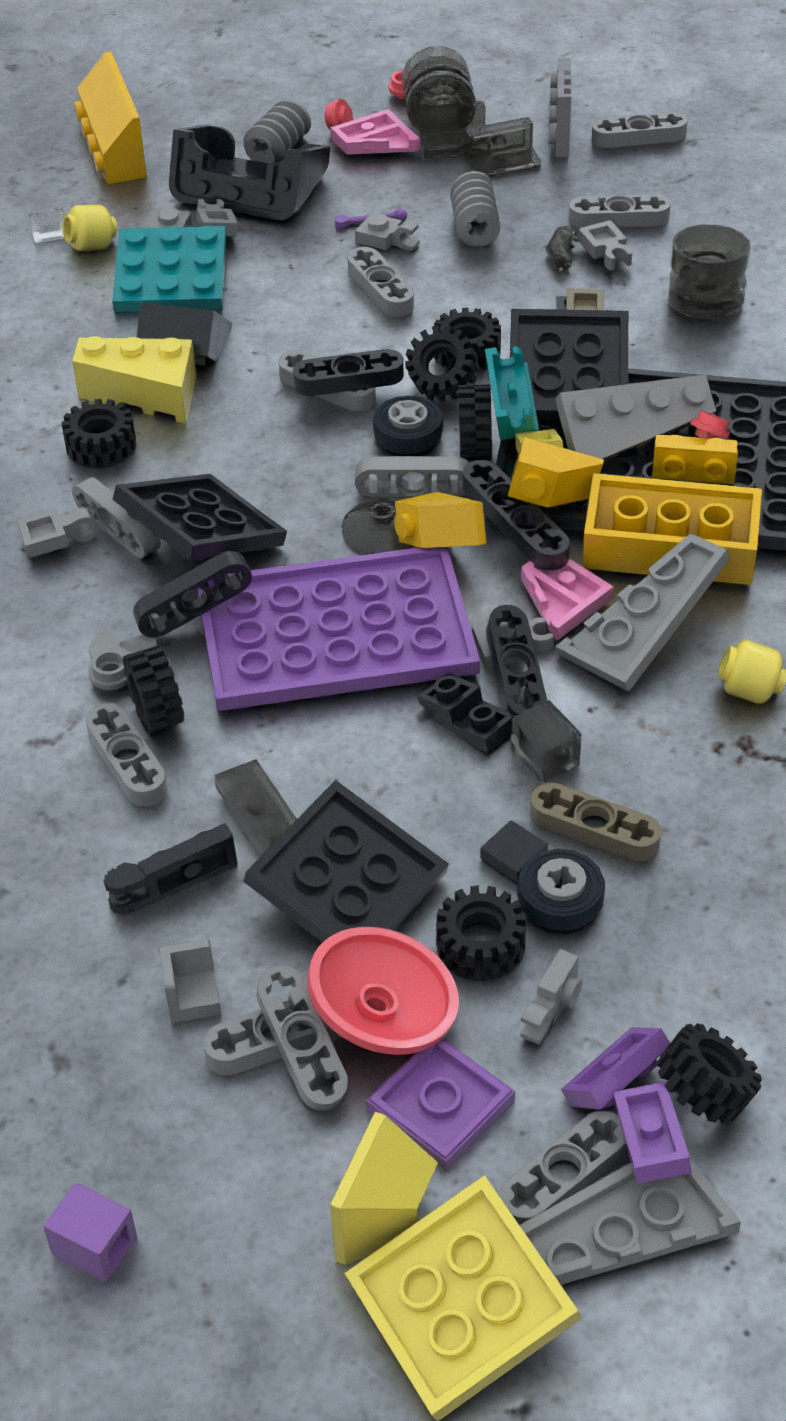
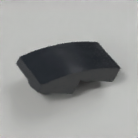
M450 673L445 674L417 696L419 703L442 725L486 753L492 751L518 729L515 714L483 701L480 686Z

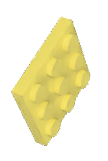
M485 1175L344 1273L436 1421L444 1418L582 1319L576 1306Z

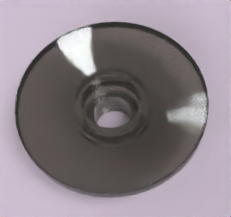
M388 498L373 499L353 507L345 515L342 522V533L347 544L354 550L366 555L413 548L414 546L399 542V536L395 530V501L399 500Z

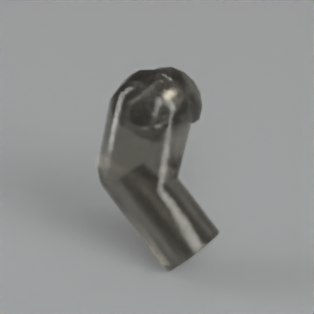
M569 226L557 228L546 246L548 256L559 271H565L571 267L572 258L566 249L575 247L572 244V240L578 242V233L575 230H571Z

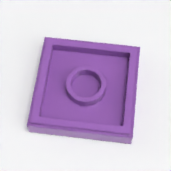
M442 1039L431 1048L414 1053L366 1100V1111L372 1115L375 1112L386 1115L435 1159L439 1167L447 1171L515 1102V1091L446 1040Z

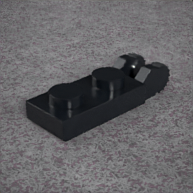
M226 823L211 830L200 832L193 838L169 849L158 851L149 858L138 862V865L125 862L118 865L116 869L112 868L111 871H107L103 881L106 891H109L110 898H108L111 910L113 909L114 913L117 912L119 915H125V913H130L132 910L136 911L151 903H156L237 867L238 862L233 834Z

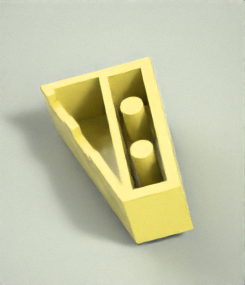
M98 336L78 338L72 362L79 398L94 402L95 399H101L102 404H106L107 400L110 399L115 401V406L119 403H126L142 407L143 414L154 416L156 411L175 415L176 422L187 424L196 381L192 340L176 338L140 339L137 337L101 338Z

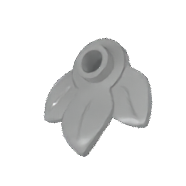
M109 631L100 633L89 646L92 663L88 673L91 683L103 690H115L125 686L128 680L124 674L123 656L157 646L156 639L141 635L120 642Z

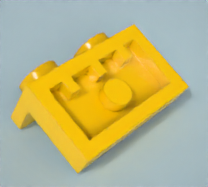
M656 434L652 478L734 485L738 458L737 441L721 438L710 439Z

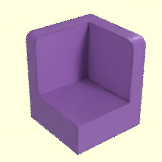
M74 1184L43 1226L50 1251L53 1255L105 1282L109 1280L138 1238L130 1209L81 1184Z

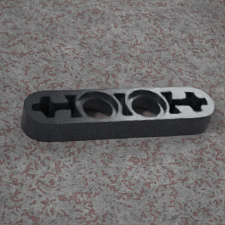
M476 460L468 463L463 469V490L471 500L483 503V512L535 566L543 570L552 571L563 568L569 561L570 540L568 536L536 504L509 497L511 479L496 464L487 460ZM497 500H510L514 503L511 505H497L494 502ZM520 523H532L537 527L522 529L517 527V525Z

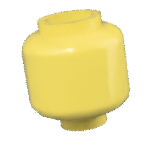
M101 204L76 205L63 217V237L67 243H70L79 252L105 250L111 244L112 238L116 237L117 222L110 215L108 209Z
M745 639L740 641L735 647L728 646L719 666L718 679L723 681V688L727 694L755 704H762L773 693L781 694L786 684V669L782 668V655L777 649Z

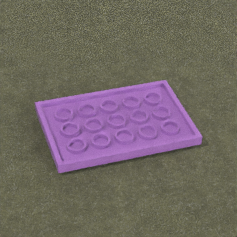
M417 547L250 570L252 580L243 592L202 614L217 711L438 680L447 673L457 677L480 673L479 654L448 547ZM228 573L227 575L230 577L235 573ZM212 580L208 582L211 588L215 586ZM197 588V589H198V596L200 597V595L202 594L203 590Z

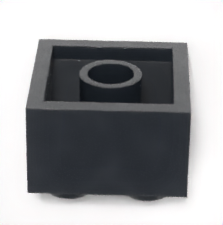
M141 303L137 338L192 340L195 366L204 367L205 361L218 362L230 335L232 323L212 310Z

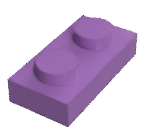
M631 1027L568 1082L561 1091L571 1107L596 1110L609 1108L615 1104L613 1092L623 1090L635 1078L642 1077L651 1072L657 1066V1058L665 1051L670 1041L662 1028Z
M666 1082L613 1092L615 1108L637 1184L692 1173L690 1156L669 1091L664 1086Z

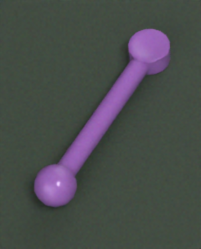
M403 208L396 209L392 213H383L387 217L399 219L402 222L407 218V212ZM338 215L335 217V226L343 229L348 227L349 224L363 223L369 215L357 217Z

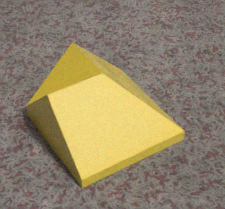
M378 1112L374 1113L330 1204L335 1261L344 1265L370 1256L418 1222L417 1208L438 1164L435 1159L386 1115Z

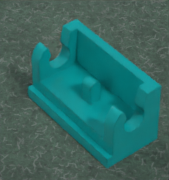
M514 346L512 349L513 356L508 359H501L496 347L485 349L500 440L515 438V433L539 431L528 364L523 362L522 350Z

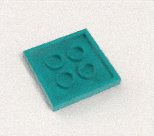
M225 226L134 227L119 229L112 299L114 312H140L141 303L203 310L223 309L226 256Z

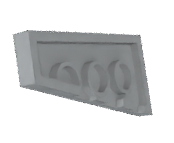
M558 58L557 71H551L549 144H556L555 157L569 158L571 58Z
M706 374L562 392L555 398L568 449L604 459V461L612 459L633 447L638 448L650 443L656 438V434L669 435L690 426L692 418L697 419L700 410L711 414L716 412Z
M690 533L649 568L650 574L637 585L632 586L629 584L617 594L619 600L605 612L600 614L597 611L584 622L585 628L571 640L566 637L557 644L555 648L559 656L629 692L730 560L727 550Z
M690 1158L691 1174L640 1184L636 1183L632 1165L629 1163L520 1224V1227L560 1285L737 1234L740 1230L741 1221Z

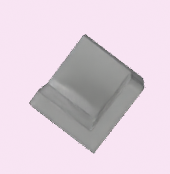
M202 939L159 947L171 1023L222 1015L210 940Z

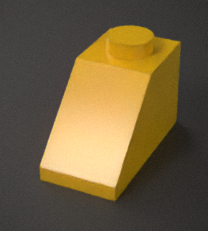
M524 437L513 470L508 496L547 508L589 499L593 473L600 474L604 459Z
M440 492L395 501L396 516L394 526L401 543L419 548L486 544L483 503L480 501Z

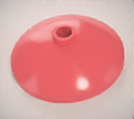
M357 927L340 931L327 938L317 948L308 968L307 988L317 1013L337 1034L367 1050L393 1055L424 1051L439 1043L447 1035L458 1012V990L446 965L422 943L393 930L378 927Z

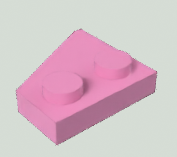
M389 109L330 127L331 140L347 155L416 152L420 150V138Z
M571 559L563 568L554 571L540 569L531 561L521 567V580L540 616L546 618L547 629L557 641L613 599L614 586Z

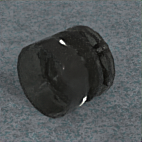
M444 46L427 47L416 52L406 62L402 72L403 94L407 115L412 125L418 131L432 137H448L460 132L470 123L475 112L476 98L471 84L469 68L465 59L458 52Z
M701 224L687 227L677 232L672 239V271L669 275L670 285L668 288L669 304L676 311L699 319H719L740 311L745 304V289L747 286L745 273L749 267L750 240L742 232L721 225Z

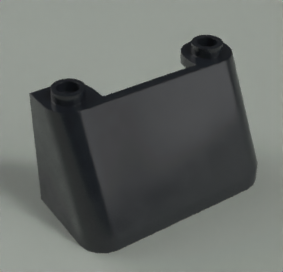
M206 124L173 129L169 189L173 197L184 203L198 205V199H203L205 203L213 205L216 204V199H221L224 202V209H232V212L274 220H286L297 214L327 171L331 146L306 144L299 150L285 149V157L282 161L269 164L234 157L235 139L223 127Z

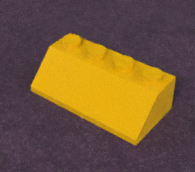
M105 52L77 87L79 101L74 102L76 118L81 124L83 137L87 138L89 152L94 157L97 173L103 172L107 184L146 178L147 172L140 118L112 52Z
M593 473L584 531L582 567L593 570L649 575V568L691 533L727 550L730 560L714 579L715 582L752 585L758 546L762 489Z

